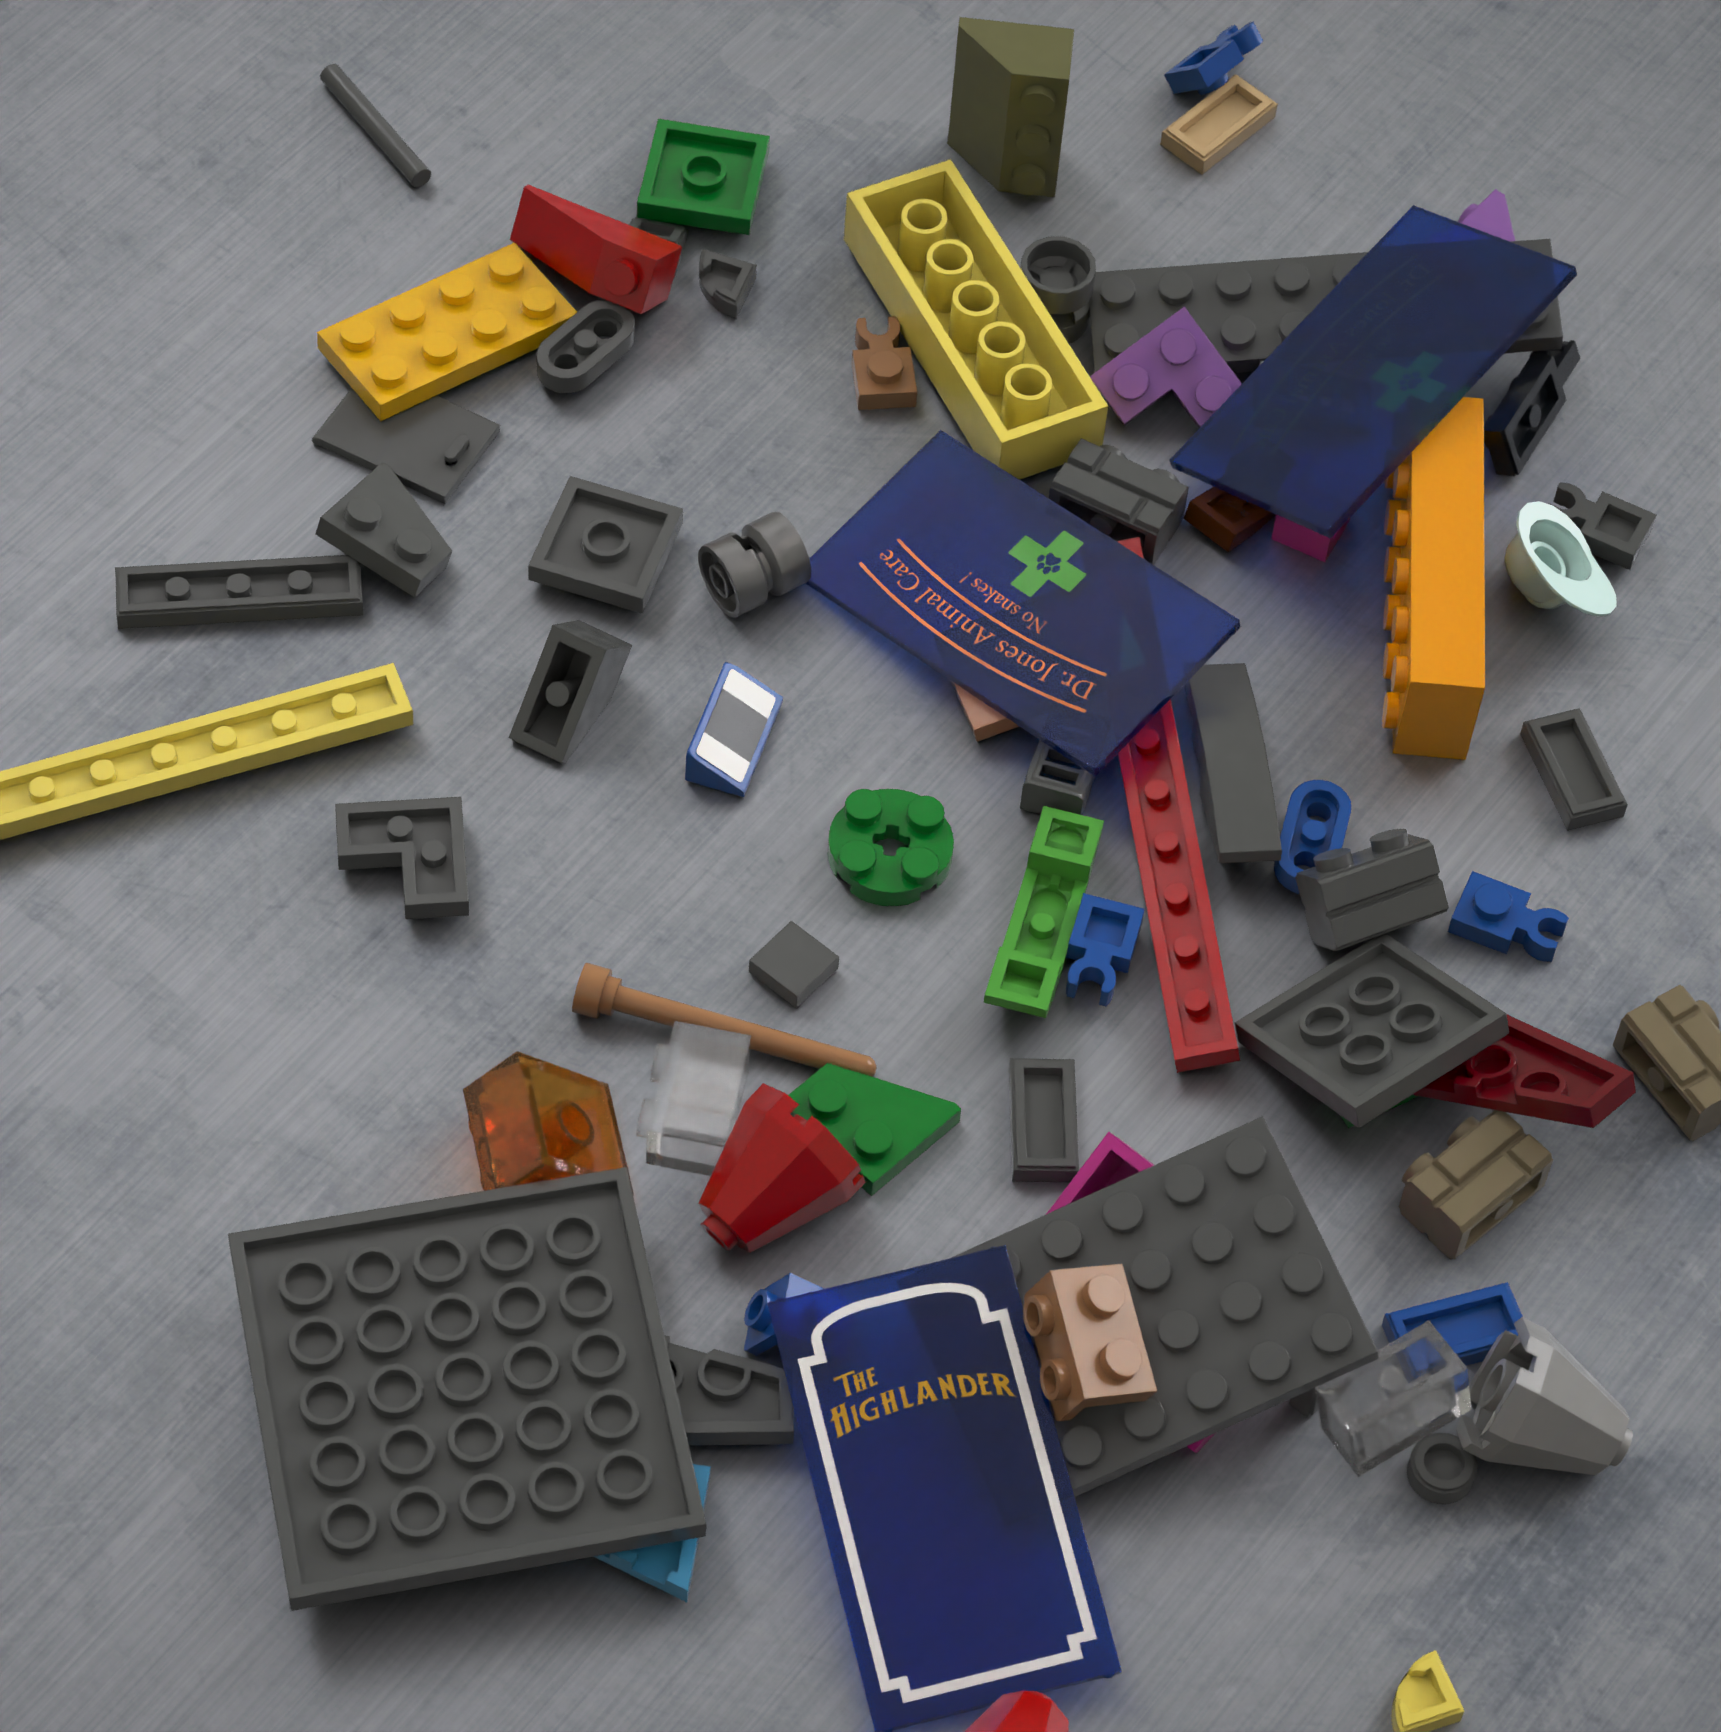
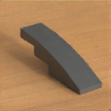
M1245 663L1185 665L1184 689L1193 718L1191 740L1201 772L1199 794L1218 862L1281 861L1282 848L1273 787L1259 715Z

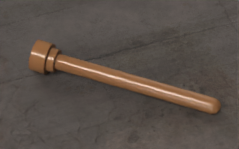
M585 963L576 987L572 1005V1012L598 1019L601 1013L612 1016L614 1011H618L818 1069L822 1068L826 1063H830L871 1077L876 1073V1063L870 1056L622 986V979L613 977L612 970Z

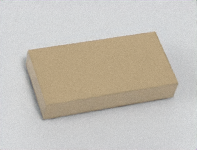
M1235 74L1223 86L1214 90L1164 129L1160 145L1203 175L1274 119L1278 104Z

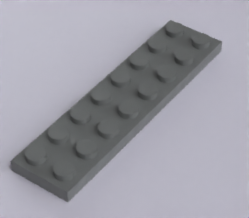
M1551 239L1096 272L1094 289L1089 300L1094 373L1183 307L1187 309L1233 373L1257 372L1260 361L1278 362L1297 367L1314 347L1350 312L1417 258L1420 260L1383 287L1344 321L1310 355L1300 368L1320 367L1321 362H1323V366L1345 365L1384 325L1442 278H1445V280L1390 323L1348 365L1371 363L1372 359L1370 357L1374 358L1373 362L1380 363L1421 360L1425 355L1435 359L1562 349L1563 332ZM1421 267H1423L1422 269H1423L1425 272H1427L1429 275H1433V276H1431L1429 279H1427L1428 276L1425 275L1423 272H1421L1419 269H1420ZM1414 274V276H1413L1414 280H1415V281H1418V282H1422V283H1414V282H1412V281H1411V276ZM1409 283L1410 286L1416 289L1412 291V289L1409 287H1405L1404 289H1402V287L1407 286L1406 284ZM1387 295L1388 298H1390L1396 303H1399V305H1396L1383 297ZM1388 304L1390 306V310L1388 311V307L1381 305ZM1378 307H1379V310H1380L1381 312H1387V313H1384V314L1378 313V312H1377ZM1374 312V315H1376V316H1378V317H1381V318L1378 320L1377 318H1375L1374 316H1371L1370 314H1372V313ZM1368 316H1370V317L1368 318V320L1371 321V322H1373V323H1374L1373 325H1372L1371 323H1369V322L1366 321V318H1367ZM1361 324H1365L1368 326V330L1366 332H1364L1366 328L1364 326L1362 327ZM1352 332L1355 333V337H1354V338L1357 339V340H1352V336H1353ZM1388 334H1390L1391 336H1393V337H1391L1392 347L1389 346L1390 343H1389ZM1329 347H1338L1333 348V350L1337 352V354L1340 356L1338 359L1335 356V354L1329 349ZM1327 358L1330 361H1335V363L1332 365V363L1327 362L1324 359Z

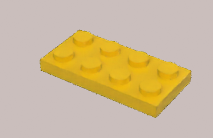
M514 242L318 331L317 344L320 352L376 417L383 421L537 349L548 336L575 315L577 311Z

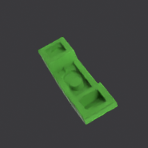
M1043 806L1029 851L1025 875L1003 945L999 947L983 1003L1043 1018L1047 1017L1065 966L1068 944L1083 893L1086 894L1104 820Z

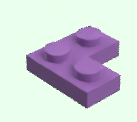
M1185 307L1181 308L1090 376L1104 400L1124 426L1171 391L1206 438L1254 403V399Z

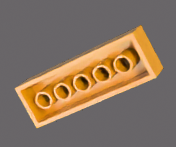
M1443 395L1433 407L1411 399L1407 416L1397 415L1394 427L1393 451L1398 452V454L1388 453L1386 461L1385 488L1393 489V498L1395 500L1388 499L1384 521V534L1392 536L1394 547H1387L1384 563V582L1392 583V594H1387L1383 629L1392 631V643H1386L1383 659V679L1391 680V692L1385 693L1382 726L1386 729H1393L1392 754L1466 760L1485 690L1484 398Z

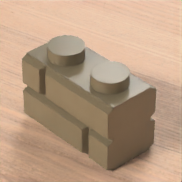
M1678 985L1659 995L1652 1003L1648 1001L1628 1012L1620 1022L1613 1047L1689 1140L1694 1141L1716 1129L1721 1124V1031L1719 1030L1718 1018L1711 1006L1703 1000L1695 1001L1683 986Z
M1494 1110L1481 1121H1478L1474 1116L1467 1118L1449 1137L1447 1141L1449 1147L1435 1158L1430 1153H1424L1409 1166L1402 1177L1405 1187L1399 1204L1401 1214L1421 1233L1425 1232L1428 1234L1429 1240L1449 1259L1455 1260L1545 1186L1553 1162L1551 1153L1531 1134L1526 1135L1523 1132V1127L1506 1112Z

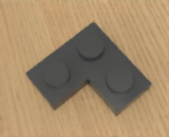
M461 797L335 804L339 870L402 866L405 919L469 915Z

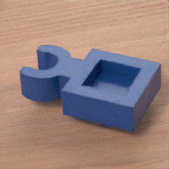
M1254 21L1249 22L1240 30H1238L1236 25H1232L1221 32L1213 43L1200 46L1166 72L1164 76L1174 94L1197 90L1199 95L1208 94L1223 86L1229 80L1226 73L1243 61L1242 55L1258 47L1263 42V39Z
M1472 871L1452 915L1448 932L1507 954L1512 941L1522 944L1525 951L1531 957L1544 962H1552L1558 942L1545 938L1540 932H1550L1562 937L1569 917L1561 911L1552 908H1542L1536 911L1529 909L1527 905L1531 893Z
M1083 893L1066 958L1077 960L1068 971L1066 983L1067 997L1075 998L1080 983L1094 981L1101 986L1099 1005L1106 1007L1111 1002L1116 984L1115 970L1124 973L1129 971L1143 922L1144 908Z

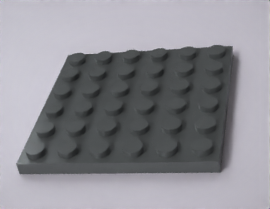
M627 1167L228 1234L291 1611L706 1536V1520Z

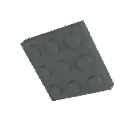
M1386 933L1368 940L1235 1022L1237 1038L1240 1044L1358 1128L1509 1034L1507 1014Z

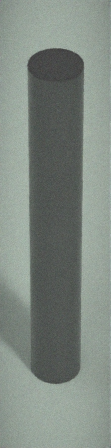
M330 64L325 67L320 75L322 82L414 187L425 185L431 177V171L337 64Z

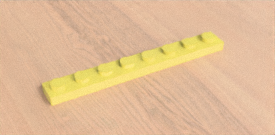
M391 663L0 771V840L413 725V710L395 665Z

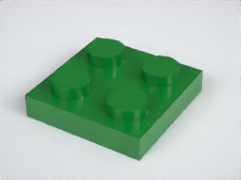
M658 119L637 200V218L750 235L769 154L770 136Z

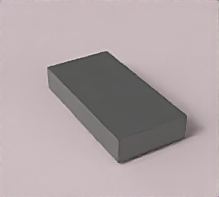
M1580 708L1523 722L1520 735L1567 831L1624 817L1628 804Z
M1010 1058L1009 1101L1012 1182H1071L1079 1171L1075 1059Z

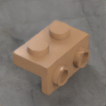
M1123 1264L1050 1270L1024 1295V1323L1028 1333L1034 1336L1041 1363V1388L1045 1397L1051 1401L1057 1421L1071 1420L1085 1407L1146 1401L1157 1392Z

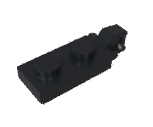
M1563 341L1562 349L1532 351L1529 355L1530 358L1519 375L1512 380L1509 390L1499 406L1486 420L1484 444L1489 449L1496 474L1507 476L1520 474L1566 402L1563 385L1580 360L1575 341Z

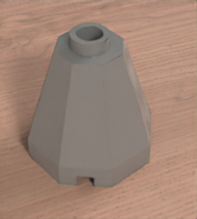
M1521 1317L1514 1323L1518 1336L1507 1330L1501 1333L1496 1338L1470 1383L1466 1400L1476 1404L1477 1407L1473 1420L1462 1414L1459 1418L1456 1431L1463 1450L1487 1462L1597 1475L1609 1465L1617 1466L1625 1457L1633 1437L1632 1430L1627 1428L1629 1416L1625 1408L1546 1328Z

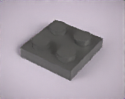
M570 476L530 560L528 580L643 614L683 524V508Z

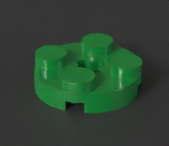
M858 789L852 792L846 798L845 806L835 815L830 826L827 855L832 872L836 878L838 872L841 878L850 884V892L868 903L881 906H904L921 900V893L931 889L936 883L938 888L946 880L951 868L954 838L951 826L944 817V807L934 797L920 796L913 792L899 789H878L873 791ZM884 839H895L906 847H899L896 855L889 856L883 854V846L876 843Z

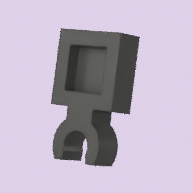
M1564 482L1559 483L1553 501L1558 505L1568 508L1560 509L1556 507L1566 514L1580 529L1592 554L1628 570L1631 569L1650 535L1657 514L1603 491L1597 502L1594 503L1587 500L1585 494L1578 487Z

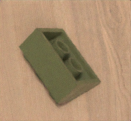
M960 17L947 144L1000 192L1055 197L1070 80L1074 29Z

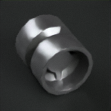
M771 512L746 524L742 529L741 537L736 533H728L701 546L698 550V563L705 585L713 600L729 617L736 618L763 605L767 600L768 592L773 596H781L807 583L811 578V564L805 545L793 524L780 512Z

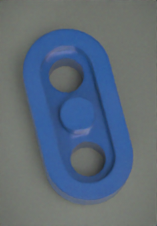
M1310 780L1300 784L1291 794L1280 835L1281 861H1274L1273 868L1278 881L1286 889L1294 893L1300 894L1295 876L1298 872L1304 871L1297 866L1315 867L1313 858L1316 855L1343 847L1351 814V801L1347 793L1332 782ZM1318 816L1323 818L1325 822L1311 820L1309 817Z

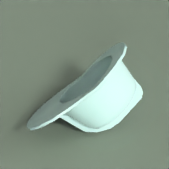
M1540 501L1527 503L1518 512L1516 522L1518 532L1508 544L1505 553L1506 570L1513 584L1530 603L1538 608L1555 609L1567 603L1586 614L1598 617L1610 615L1617 606L1616 594L1610 581L1593 557L1580 529L1566 514L1552 505Z

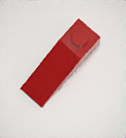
M529 184L523 188L510 236L512 242H515V244L590 294L640 314L668 300L683 247Z

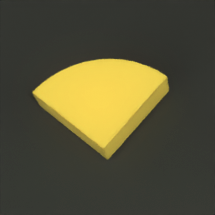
M1436 1650L1415 1661L1401 1680L1392 1705L1391 1719L1394 1732H1429L1461 1721L1464 1709Z

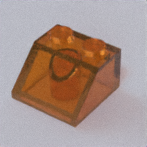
M516 1051L463 1089L469 1117L468 1125L473 1136L481 1174L480 1181L484 1191L627 1167L610 1089L607 1083Z

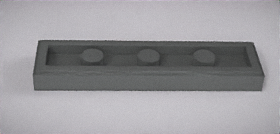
M349 555L115 567L118 629L363 615L360 562Z

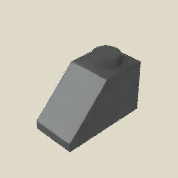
M580 620L552 625L509 738L560 763L567 762L610 702L632 645Z

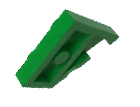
M826 1063L788 1095L799 1104L790 1115L794 1116L797 1114L806 1120L811 1116L816 1118L857 1161L861 1168L858 1174L864 1176L866 1182L862 1188L871 1196L960 1122L961 1108L954 1102L830 1063Z

